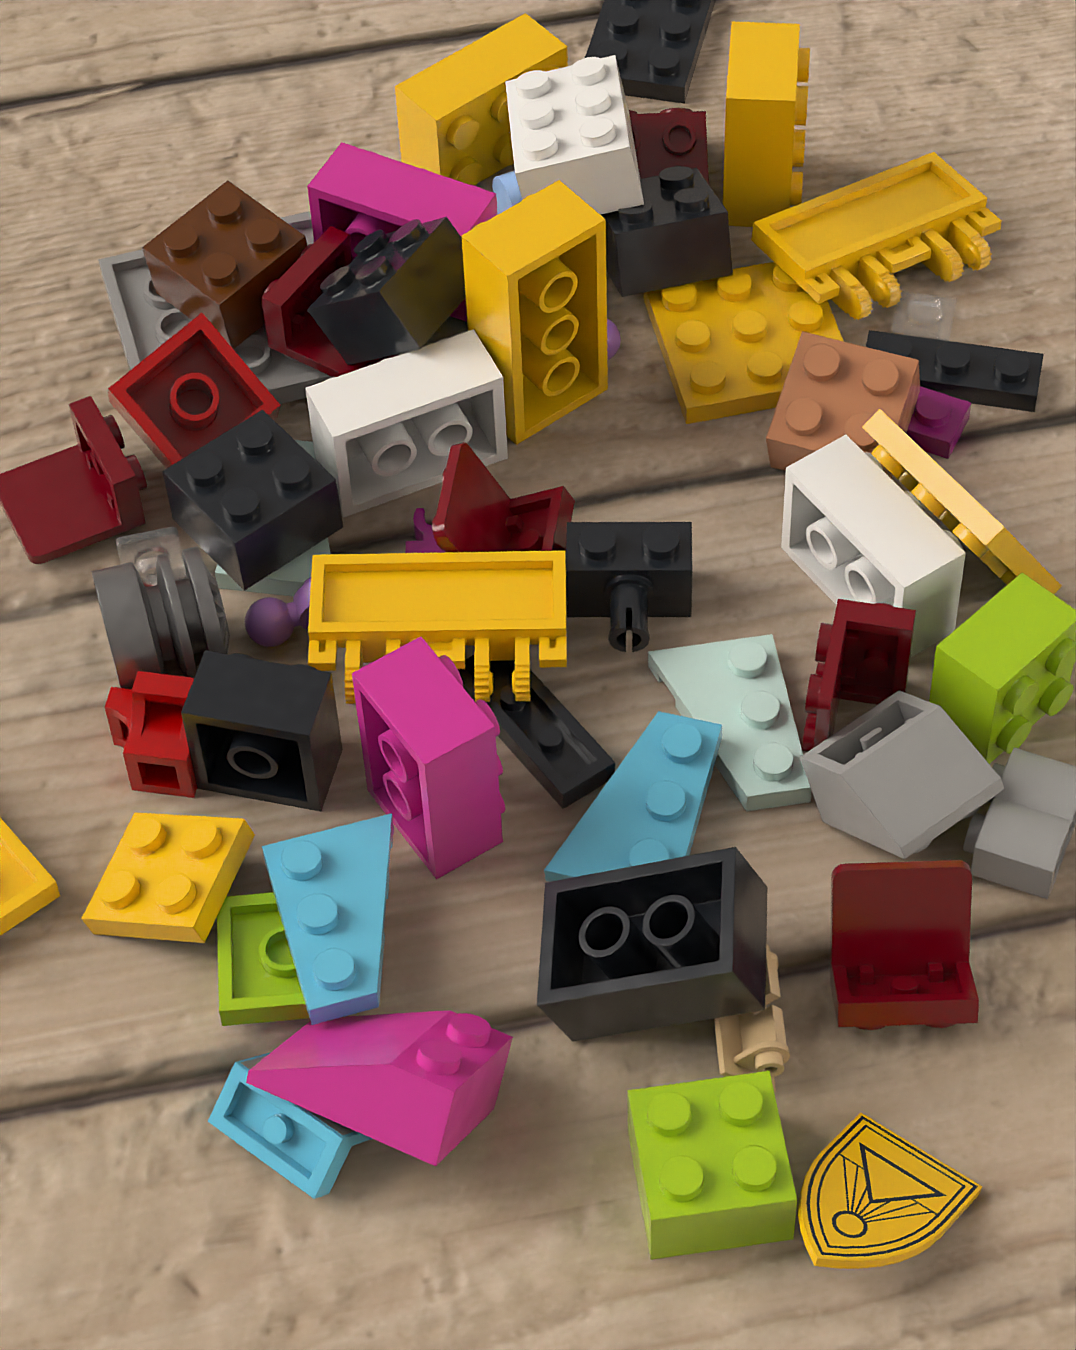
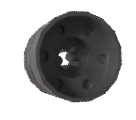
M197 546L182 550L187 578L176 581L167 554L158 555L156 559L157 585L145 588L139 572L132 562L91 571L120 688L132 689L138 671L165 674L164 661L172 659L177 660L184 677L195 678L197 670L193 654L205 652V650L228 654L230 633L216 578L212 577L204 564Z

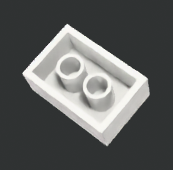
M615 55L605 58L587 57L575 62L571 66L546 72L533 70L522 74L517 79L505 81L514 169L522 200L560 180L600 215L618 211V209L644 205L630 114Z
M474 329L305 388L315 458L336 479L343 518L441 483L452 445L466 442L485 466L508 459L503 376Z
M847 435L786 467L781 548L837 606L838 599L872 604L886 603L898 608L916 610L911 657L949 636L955 630L966 554L957 537L948 530H942L923 511L918 499L911 492L903 491L883 471L879 461L871 453L863 452Z

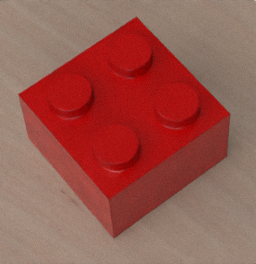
M200 313L108 388L109 402L166 469L261 410L265 411L275 420L278 417L281 406L203 313Z

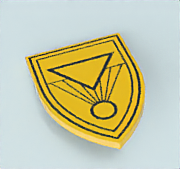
M860 1112L812 1162L802 1183L799 1195L798 1218L800 1231L814 1266L837 1269H862L890 1265L914 1257L930 1248L978 1197L982 1186Z

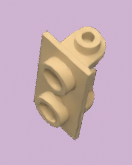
M766 944L765 1010L714 1018L720 1075L727 1077L770 1071L775 1093L774 1077L784 1072V1064L789 1060L790 1053L789 1047L786 1045L782 1009L774 1005L766 1008V1005L781 997L777 972L779 967L778 957L773 952H770V947Z

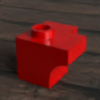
M138 671L132 689L110 688L105 711L114 745L124 748L123 757L133 791L195 798L197 784L181 715L194 678Z

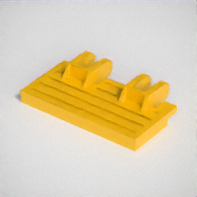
M932 152L753 222L751 241L816 302L820 304L831 299L846 314L849 313L850 317H853L854 320H860L871 314V310H873L871 299L875 302L877 301L878 305H882V308H889L900 302L902 291L900 290V284H898L897 279L894 277L893 273L922 262L936 276H940L941 280L951 282L962 276V272H964L963 263L967 264L968 268H972L973 271H978L990 265L992 253L990 252L988 242L984 240L983 236L1000 230L1002 220L986 207L988 198L935 152Z
M565 551L312 555L308 624V666L320 671H336L337 648H346L345 701L346 704H356L352 673L362 668L363 663L374 662L405 644L422 637L438 657L446 655L452 660L457 669H465L466 646L475 645V701L482 699L485 702H490V695L493 693V673L490 671V661L515 660V670L512 672V692L515 694L516 701H530V645H539V668L567 667Z

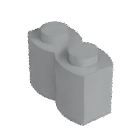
M1014 747L1006 766L994 763L992 767L1000 776L1004 790L987 801L991 805L986 816L979 813L973 815L965 838L963 851L973 853L971 866L973 876L1048 899L1076 826V766Z

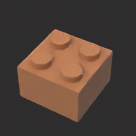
M802 331L766 436L770 467L786 471V467L844 435H847L863 452L871 453L879 443L862 426L879 409L907 433L920 393L919 360ZM881 464L883 471L892 479L893 475Z

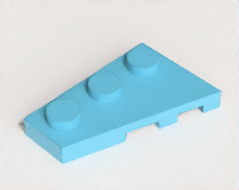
M658 711L544 869L545 880L551 882L689 856L722 740V724Z
M392 813L262 846L265 865L311 1025L379 1008L385 943L386 899H388L390 882V851L393 846L394 834Z

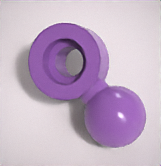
M311 577L294 594L293 602L286 604L278 598L265 597L257 600L249 607L245 616V629L255 643L265 647H275L289 639L294 627L301 625L302 628L308 630Z

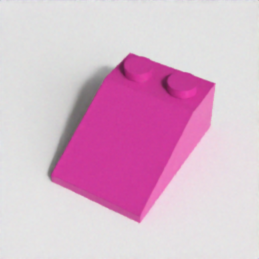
M451 1010L345 1016L311 1025L310 1021L248 1071L246 1083L433 1166H437L494 1110L513 1037L491 1028L490 1024L479 1016L468 1013H456Z

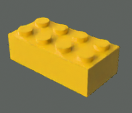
M560 180L535 194L525 197L516 205L488 221L478 224L472 230L461 235L468 331L475 330L503 376L506 435L516 445L608 390L606 219Z

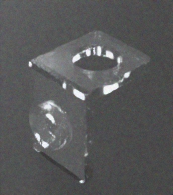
M176 527L152 530L116 539L120 564L132 562L139 572L145 588L157 585L156 559L158 555L167 554L175 581L187 578Z

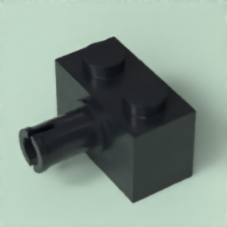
M567 522V618L610 617V631L608 635L610 645L616 650L626 652V631L631 630L632 652H637L644 649L650 641L648 617H691L692 522Z

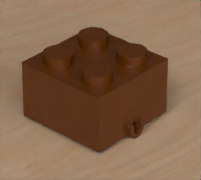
M227 180L144 245L142 249L156 293L191 320L200 313H203L229 345L235 349L265 324L261 297L264 295L269 284L276 279H280L298 260L302 250L307 246L305 235Z

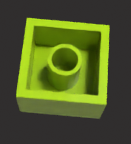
M1021 573L936 646L929 702L942 707L989 764L1002 752L1005 751L1007 754H1011L1014 747L1019 748L1028 737L1032 726L1045 714L1049 716L1056 715L1070 699L1074 689L1070 680L1073 665L1076 662V610L1030 577Z
M770 1071L627 1090L628 1136L650 1260L794 1240L797 1196Z

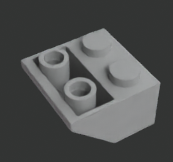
M897 691L800 757L824 823L903 859L927 848L934 838L961 819L974 815L981 805L1004 790L1000 776L941 706L902 691Z

